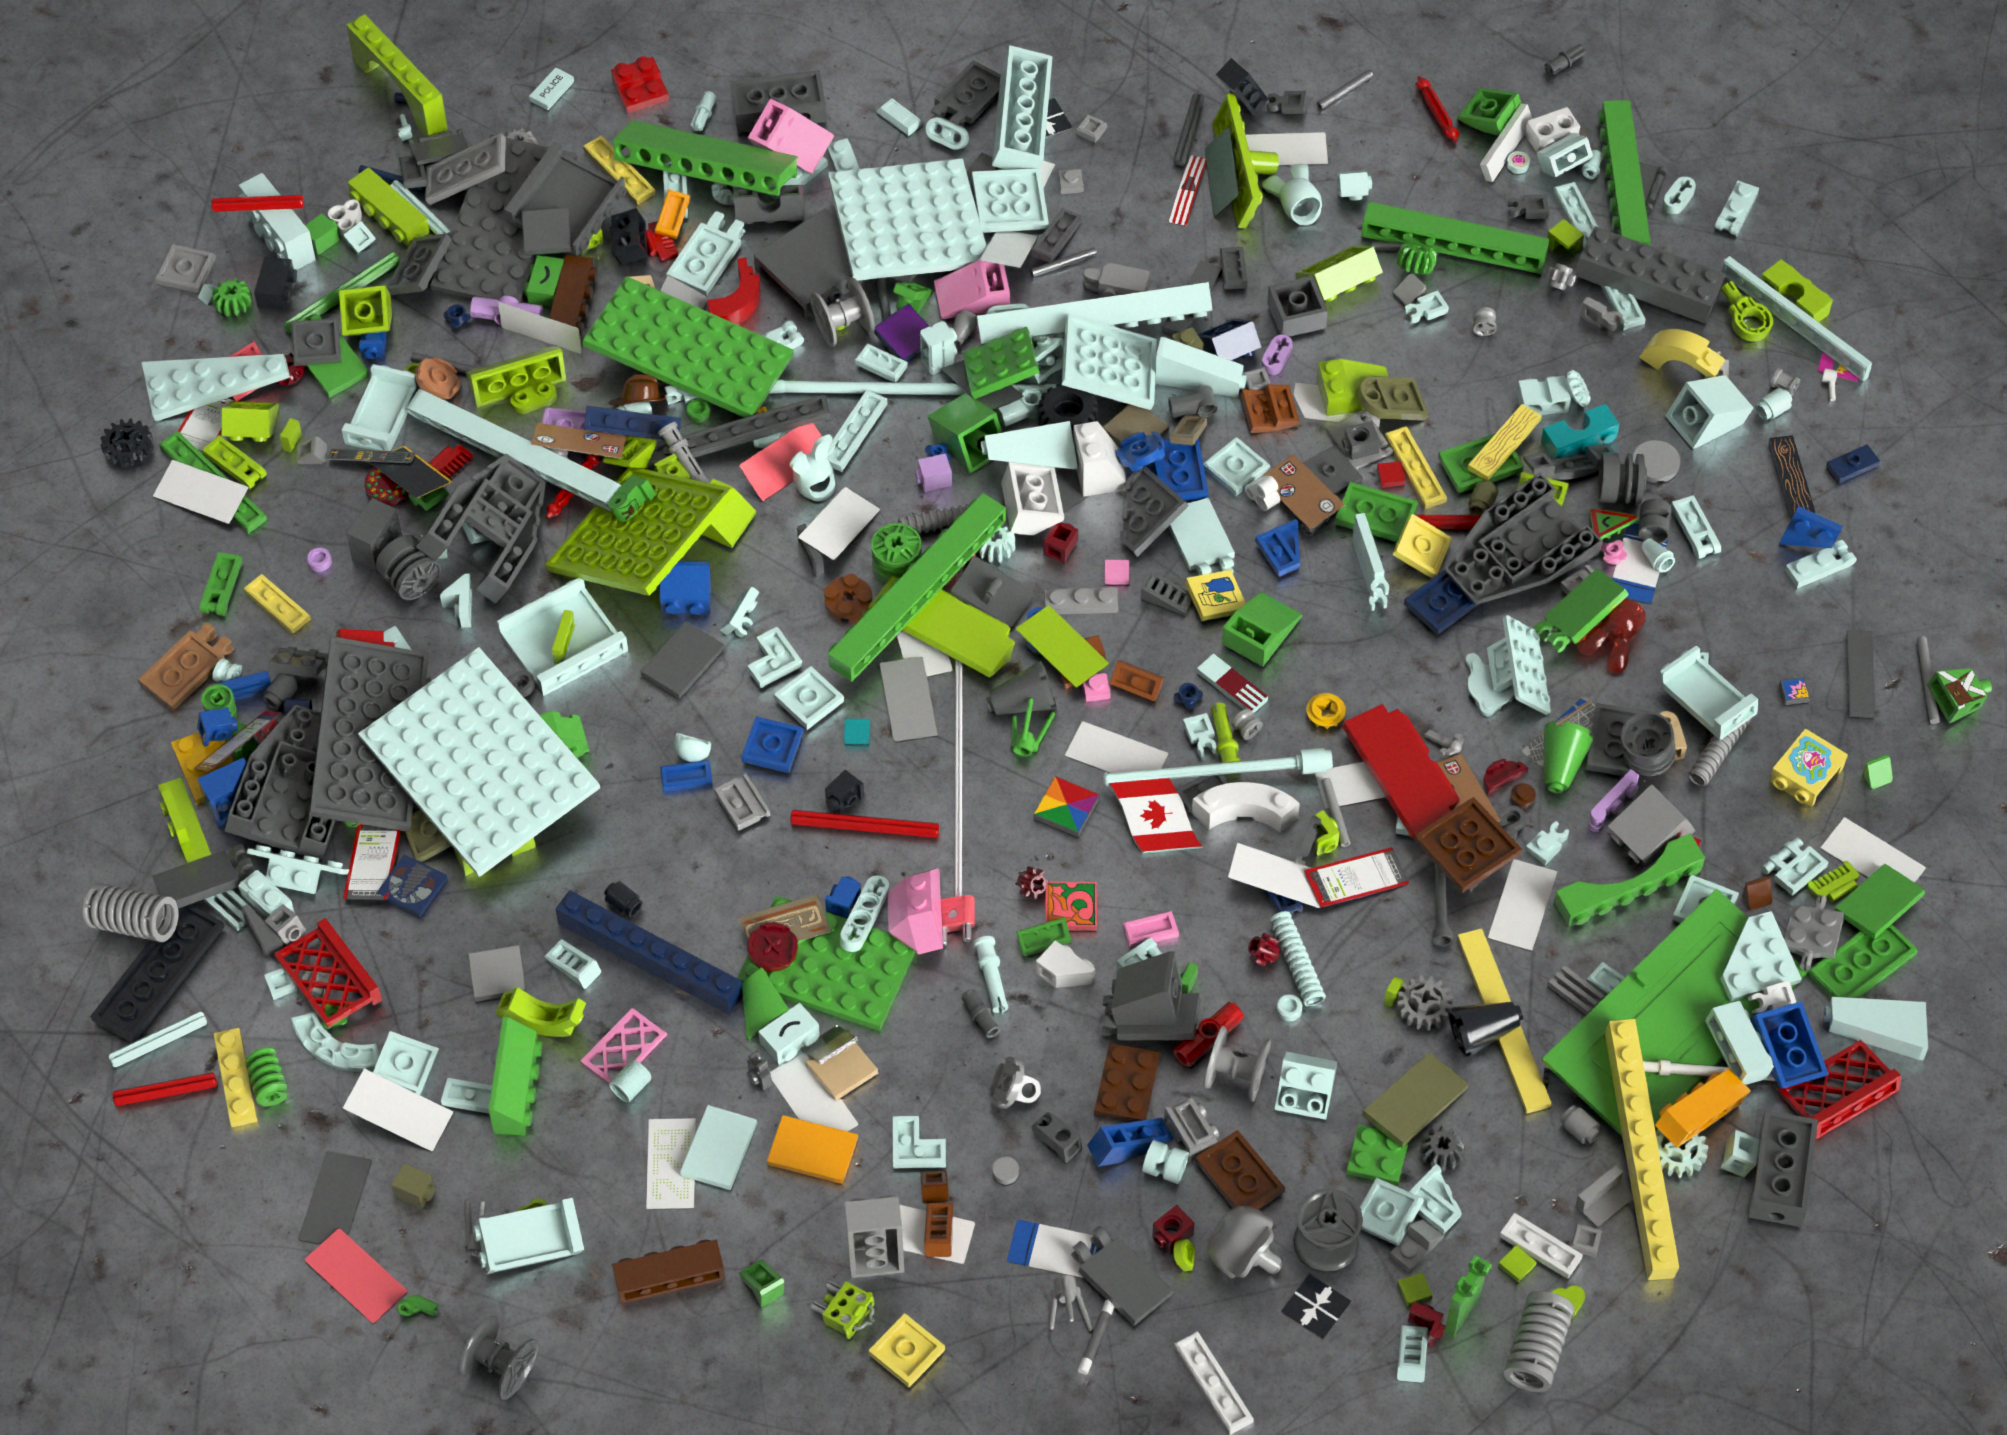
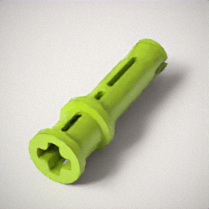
M1221 702L1215 703L1217 710L1212 705L1211 712L1219 742L1216 749L1217 753L1221 756L1222 763L1242 762L1238 757V743L1233 740L1226 704Z

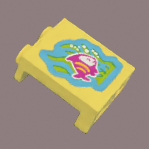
M1805 728L1774 766L1770 782L1777 789L1784 790L1792 795L1798 802L1812 807L1817 795L1834 774H1839L1842 771L1848 754Z

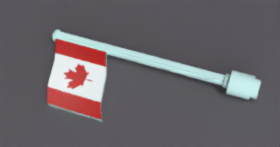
M1324 748L1301 749L1299 755L1290 758L1108 774L1105 772L1103 774V783L1105 786L1108 787L1110 785L1122 806L1131 836L1142 853L1196 849L1203 846L1192 831L1182 799L1170 779L1291 768L1301 770L1302 774L1325 773L1327 770L1332 769L1333 762L1331 750H1325Z

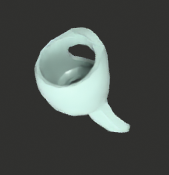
M1300 163L1291 166L1290 171L1293 179L1287 183L1276 175L1270 176L1263 181L1262 187L1264 190L1280 198L1286 215L1297 224L1310 225L1320 216L1322 199L1319 191L1309 181V168L1307 164ZM1310 199L1313 200L1314 207L1308 215L1298 216L1293 213L1295 207L1301 206Z
M831 435L819 437L814 442L811 453L804 454L800 451L792 457L789 464L793 469V480L797 491L804 497L817 502L828 500L836 489L833 468L827 459L828 449L833 440ZM827 477L829 478V485L824 491H811L810 486L824 481Z

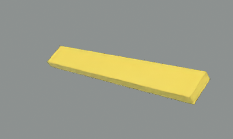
M1482 928L1458 934V943L1482 1004L1511 1002ZM1520 1025L1498 1039L1497 1042L1525 1113L1528 1114L1551 1108L1552 1103Z

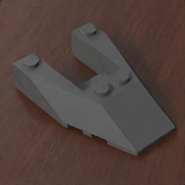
M505 454L487 466L486 469L476 473L469 480L456 487L422 536L416 548L436 561L448 548L463 522L469 523L502 547L476 588L478 592L496 604L509 589L537 543L538 538L536 534L537 528L540 526L541 518L539 514L540 508L543 505L546 481L510 455Z

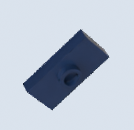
M1868 444L1828 461L1826 467L1840 484L1878 467L1880 460Z

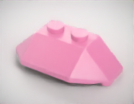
M934 868L906 877L887 893L889 933L904 945L912 948L917 954L943 949L940 871L938 868Z

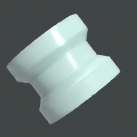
M222 658L216 664L212 678L218 683L239 678L242 675V666L239 664L232 665L228 660Z

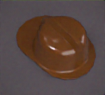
M637 374L627 379L624 383L622 396L609 401V405L661 401L666 397L659 394L657 378L647 374Z

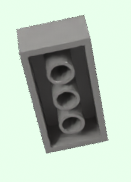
M883 1195L877 1199L868 1200L855 1198L845 1202L851 1278L905 1273L899 1196Z

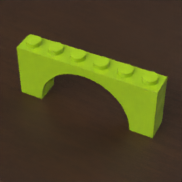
M365 14L346 24L353 61L365 73L381 66L391 76L412 111L416 127L424 136L447 131L448 127L442 94Z

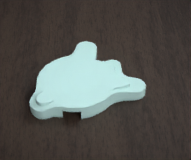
M1468 654L1465 660L1470 670L1467 685L1468 695H1471L1475 700V704L1483 716H1492L1497 710L1501 709L1502 705L1512 702L1515 696L1514 687L1512 685L1501 692L1494 690L1490 665L1485 664L1477 654Z

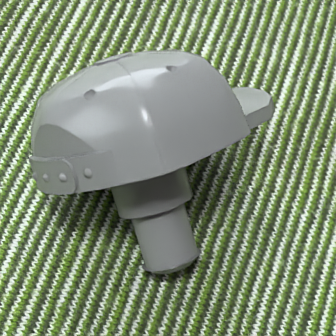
M1237 1206L1218 1221L1209 1238L1207 1250L1211 1260L1228 1278L1232 1279L1236 1276L1244 1278L1252 1266H1260L1269 1275H1274L1281 1269L1283 1258L1269 1250V1245L1274 1238L1272 1219L1256 1208Z

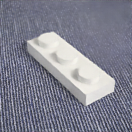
M1516 1213L1513 1214L1500 1232V1238L1513 1246L1517 1245L1529 1256L1567 1279L1583 1257V1254Z

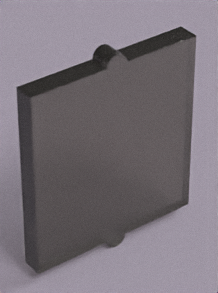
M836 1025L819 1036L816 1042L808 1047L805 1045L800 1049L802 1053L808 1056L809 1060H814L821 1065L858 1040L856 1036L850 1033L849 1029L845 1030Z

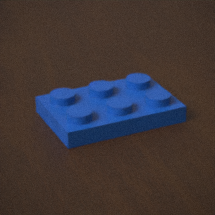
M1170 438L1163 439L1165 457L1154 461L1156 476L1185 501L1208 498L1209 493L1199 438L1194 445L1170 443Z

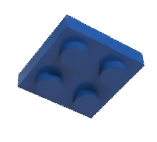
M756 716L743 750L741 761L790 773L804 733L803 727Z

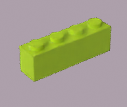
M369 167L347 182L350 199L357 200L366 214L376 218L381 227L392 232L398 242H403L409 247L413 238L425 237L430 233L428 218Z

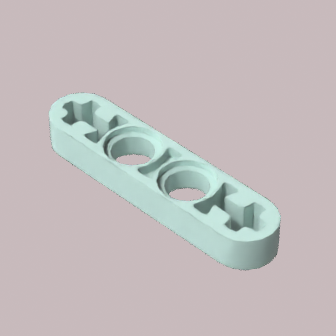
M877 875L867 880L840 934V946L844 950L855 952L863 946L888 897L889 881L885 877ZM879 887L877 894L873 893L874 889ZM871 902L876 906L868 908L863 906V903ZM857 919H863L867 923L864 925L856 924L854 921ZM853 933H855V934H856V938H853L852 940H850L851 937H852V935H853Z

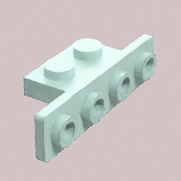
M256 845L255 849H247V854L270 858L266 878L275 886L316 894L320 870L338 874H348L350 870L342 868L343 863L328 860L327 864L318 863L319 858L304 855L303 859L295 858L294 852L280 850L279 854L270 852L271 847Z

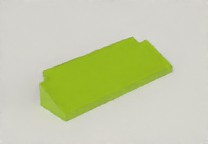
M892 576L870 603L868 611L875 605L879 596L885 595L891 589L893 582L898 579L897 577ZM942 589L902 629L906 633L989 678L1010 661L1015 643L1014 640L1008 638L1011 628L1007 624L969 604L957 600L955 596Z

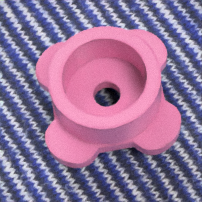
M1620 540L1609 544L1603 543L1600 549L1604 553L1603 560L1609 564H1618L1625 560L1627 553L1623 550L1624 543Z

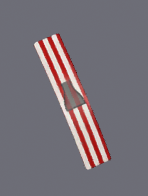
M1190 156L1171 211L1170 223L1187 225L1193 201L1207 164L1206 158Z

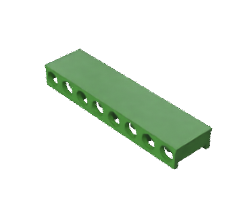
M632 120L613 138L614 160L779 196L780 188L791 177H797L798 156ZM626 146L630 150L629 156L621 154V151ZM649 157H651L650 160H644V159H642V158H649ZM671 161H672V163H671L670 165H665V164H664V163H668V162H671ZM692 166V169L690 170L684 168ZM713 170V173H712V174H706V173H705V172H710V171ZM734 175V178L732 179L726 178L728 176ZM755 179V182H754V183H748V182H746V181H752V180ZM776 184V187H774V188H769V187H768V186H771V185Z

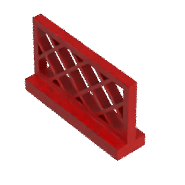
M324 918L317 922V929L274 953V955L328 1028L370 1002L373 1006L382 1001L379 987L328 920ZM316 938L320 940L321 946L319 950L307 949L308 943ZM291 953L300 954L297 963L286 962L284 957ZM304 956H317L315 965L302 964ZM322 957L333 958V967L320 966ZM300 970L313 971L311 980L299 979ZM317 973H330L328 983L315 981ZM335 974L346 975L348 977L346 985L334 984ZM313 987L326 989L324 998L312 997ZM330 991H344L342 999H328ZM348 992L360 993L362 998L355 1002L346 1001ZM326 1004L339 1006L338 1012L328 1018L325 1014Z
M1859 1040L1824 1060L1829 1074L1824 1077V1085L1809 1084L1808 1081L1784 1089L1777 1088V1093L1799 1116L1818 1120L1816 1139L1900 1091L1901 1075L1895 1068L1890 1070L1862 1040ZM1860 1050L1866 1056V1061L1853 1060L1850 1057L1853 1053ZM1834 1064L1846 1065L1845 1073L1831 1072L1830 1067ZM1849 1066L1865 1068L1864 1076L1848 1074ZM1867 1070H1879L1883 1075L1878 1078L1867 1077ZM1828 1078L1844 1080L1843 1088L1827 1086ZM1847 1081L1860 1082L1862 1087L1858 1090L1846 1089ZM1793 1088L1803 1089V1098L1791 1096L1788 1091ZM1807 1090L1823 1092L1822 1100L1806 1098ZM1826 1093L1842 1095L1841 1100L1837 1102L1825 1101ZM1805 1105L1821 1107L1820 1112L1811 1117L1804 1110Z

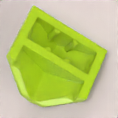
M628 436L625 440L621 458L603 457L604 463L630 468H646L657 445L656 440Z

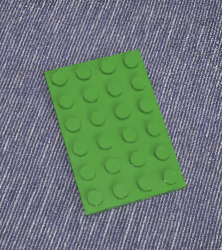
M775 896L770 908L792 902V900ZM825 912L831 932L798 941L796 959L789 967L781 971L765 972L782 999L797 1004L801 1003L803 1006L881 1031L915 952L912 948L890 935L889 932L874 927L871 928L860 950L855 952L846 951L840 946V934L847 919ZM853 933V935H852V937H851L850 940H852L853 938H856V934H855V933ZM748 955L737 977L742 983L759 970L758 967L752 964Z

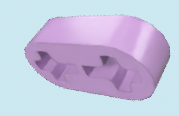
M1283 334L1275 336L1263 355L1262 368L1265 367L1268 375L1279 374L1289 359L1293 346L1292 339L1289 336ZM1285 345L1282 347L1281 351H1278V347ZM1274 358L1277 359L1276 363L1269 365L1273 362Z

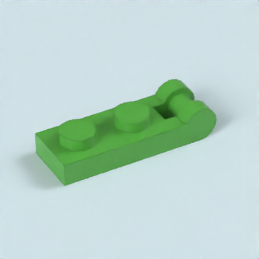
M218 552L200 602L201 613L216 612L220 616L226 615L228 602L243 562L242 556ZM212 599H219L218 603L212 602Z

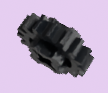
M132 418L128 420V423H124L123 419H120L119 425L111 423V430L104 429L105 436L100 437L102 442L100 445L107 460L111 459L112 464L120 461L123 467L126 462H130L131 466H133L134 460L142 462V456H149L148 449H153L152 434L149 432L148 426H143L140 420L134 424Z

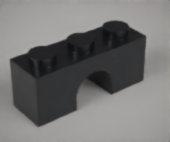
M1232 58L1216 73L1219 80L1230 90V94H1235L1237 102L1253 116L1256 112L1262 110L1269 100L1252 76Z

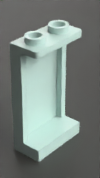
M372 364L370 368L372 377L351 423L344 424L342 434L347 445L373 451H391L408 414L406 408L418 391L419 386L416 382L415 374L410 371H401L385 365Z
M1698 646L1684 651L1678 659L1672 663H1667L1660 671L1659 686L1719 740L1757 714L1758 698L1752 693L1747 697L1741 694L1700 657V648Z
M573 1198L564 1199L560 1203L485 1219L481 1217L476 1220V1225L473 1226L474 1239L476 1242L480 1241L482 1252L478 1253L481 1268H486L487 1274L573 1256L584 1251Z

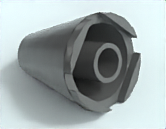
M1042 661L1035 663L989 691L990 697L986 698L990 712L995 711L996 715L1026 712L1029 698H1033L1032 712L1057 708Z

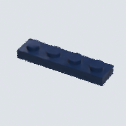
M586 405L584 430L664 440L662 436L658 435V432L673 422L677 423V429L680 432L681 418Z

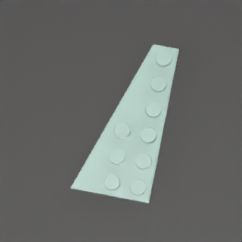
M283 354L142 362L152 415L155 421L290 378L287 361Z

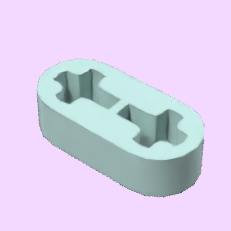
M1680 177L1675 181L1665 194L1663 200L1664 211L1669 214H1678L1684 209L1695 192L1696 184L1692 178Z

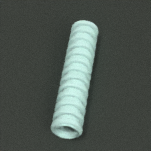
M1290 912L1276 913L1269 922L1275 937L1279 941L1278 944L1284 953L1283 955L1289 970L1292 972V977L1295 979V984L1298 986V991L1301 992L1300 996L1303 999V1003L1305 1006H1316L1325 999L1326 995L1323 992L1317 974L1314 972L1311 960L1308 958L1309 955L1306 952L1300 934L1297 932L1294 920L1291 919Z

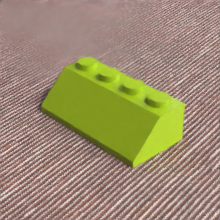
M557 345L545 347L528 354H521L518 357L498 361L494 364L466 372L468 386L476 407L510 398L514 392L540 382L556 384L566 381L563 353Z

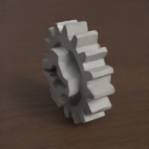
M1421 975L1418 982L1411 978L1409 986L1403 984L1401 992H1398L1397 1010H1401L1400 1018L1408 1017L1407 1025H1411L1414 1022L1418 1030L1421 1028V1025H1425L1426 1029L1430 1030L1431 1024L1439 1028L1441 1020L1444 1022L1448 1021V1013H1450L1448 1009L1453 1007V996H1449V987L1442 989L1443 981L1440 980L1434 983L1432 976H1430L1428 981H1425Z

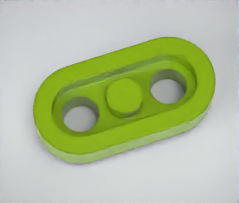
M540 382L520 389L511 396L512 409L516 413L526 414L549 406L557 399L556 388L550 382Z

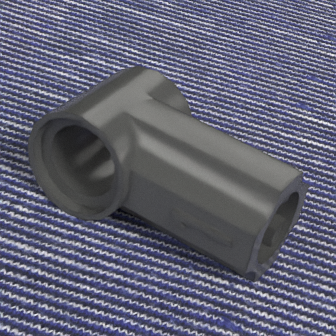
M1200 386L1190 394L1168 398L1169 410L1173 418L1193 414L1209 417L1218 411L1215 396L1210 386Z

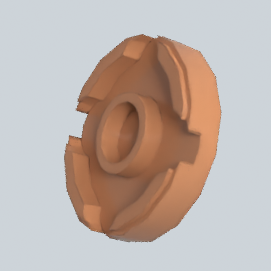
M425 358L416 368L415 378L420 388L440 399L452 398L458 392L461 385V380L456 375V369L440 358Z

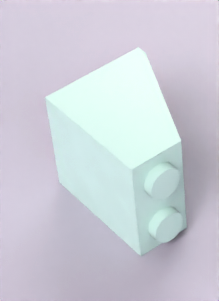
M1723 375L1686 382L1665 417L1691 448L1695 449L1743 425L1753 406L1729 378Z

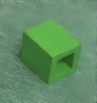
M320 214L305 225L310 232L313 250L317 255H320L339 241L338 225L333 219H328L323 214Z

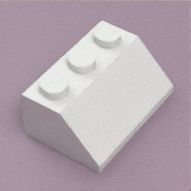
M1009 462L1001 485L1010 532L1035 535L1064 520V513L1055 468Z

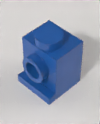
M229 708L199 712L197 729L204 747L209 746L210 741H223L231 738L232 732L238 729L236 718L231 716Z
M842 876L838 885H833L830 896L827 895L825 898L826 912L848 919L861 894V883L852 877Z

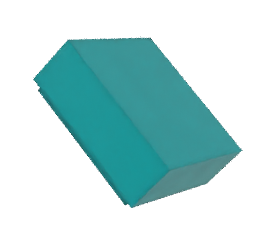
M845 718L844 744H869L870 719Z

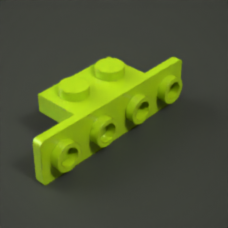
M182 778L158 785L163 802L159 803L164 817L168 815L171 821L167 822L171 836L177 835L186 862L189 863L211 855Z

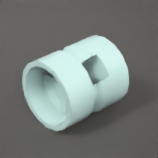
M1153 1140L1147 1151L1142 1172L1156 1177L1162 1174L1164 1180L1179 1184L1187 1165L1189 1152L1176 1147L1169 1150L1167 1144Z

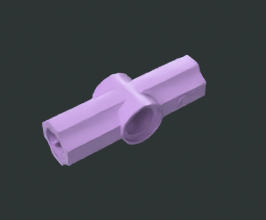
M502 296L499 300L473 297L471 301V317L495 320L499 325H501L498 302L543 316L542 305L520 303L512 296Z

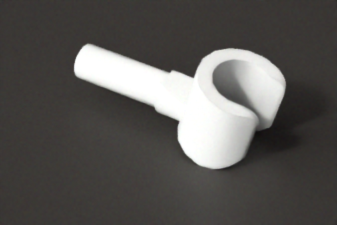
M1825 368L1822 382L1829 383V398L1833 402L1836 400L1835 382L1837 372Z

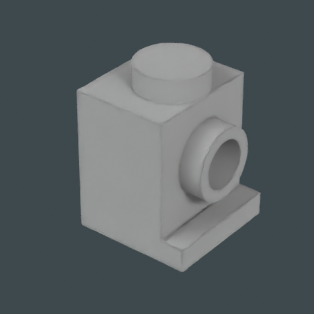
M284 904L264 921L282 939L285 946L300 939L307 932L299 917ZM285 916L288 918V919H287L284 923H282L280 926H277V924H278Z

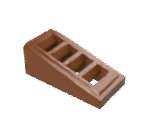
M927 1203L924 1239L925 1256L950 1257L952 1255L953 1203ZM932 1215H947V1217H932Z

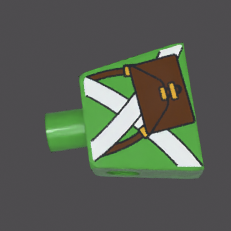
M1970 668L1936 671L1927 684L1948 723L1977 711L1987 699V693H1990L1992 690L1991 682L1988 679L1978 680L1976 674Z

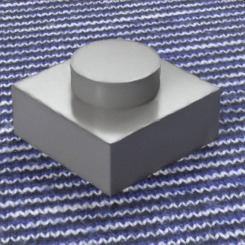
M1081 169L1059 171L1061 194L1084 192Z

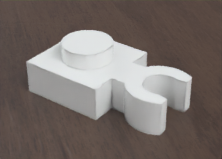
M1789 980L1763 988L1764 995L1756 993L1748 997V1001L1756 999L1760 1003L1759 1008L1752 1010L1753 1014L1764 1012L1767 1007L1769 1010L1796 1003Z

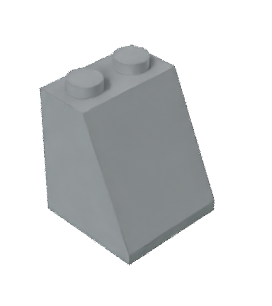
M1652 784L1608 825L1613 832L1610 835L1611 838L1620 847L1625 844L1630 849L1627 854L1637 864L1642 861L1646 866L1663 854L1668 842L1689 833L1692 835L1695 832L1687 818Z

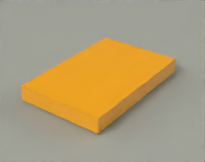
M782 1115L767 1159V1165L843 1184L858 1140V1134Z

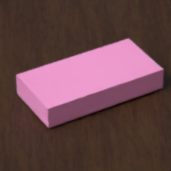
M1172 911L1123 922V930L1129 948L1137 947L1149 938L1158 942L1179 937V931Z

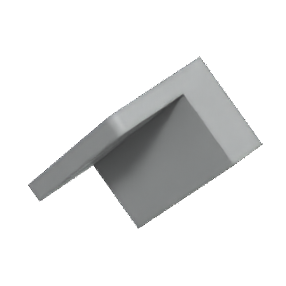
M1617 1165L1577 1196L1575 1208L1595 1228L1601 1227L1633 1201L1632 1192L1621 1182L1623 1171Z

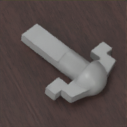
M1432 730L1425 733L1426 738L1443 746L1439 751V754L1442 756L1445 754L1448 756L1457 754L1462 749L1464 739L1461 738V734L1457 733L1452 740Z

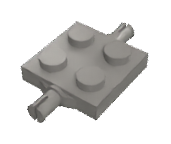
M1821 895L1816 896L1814 907L1792 905L1784 940L1790 953L1802 956L1799 966L1802 970L1805 969V965L1806 971L1810 970L1812 958H1835L1844 920V912L1824 909L1827 897L1822 895V899Z

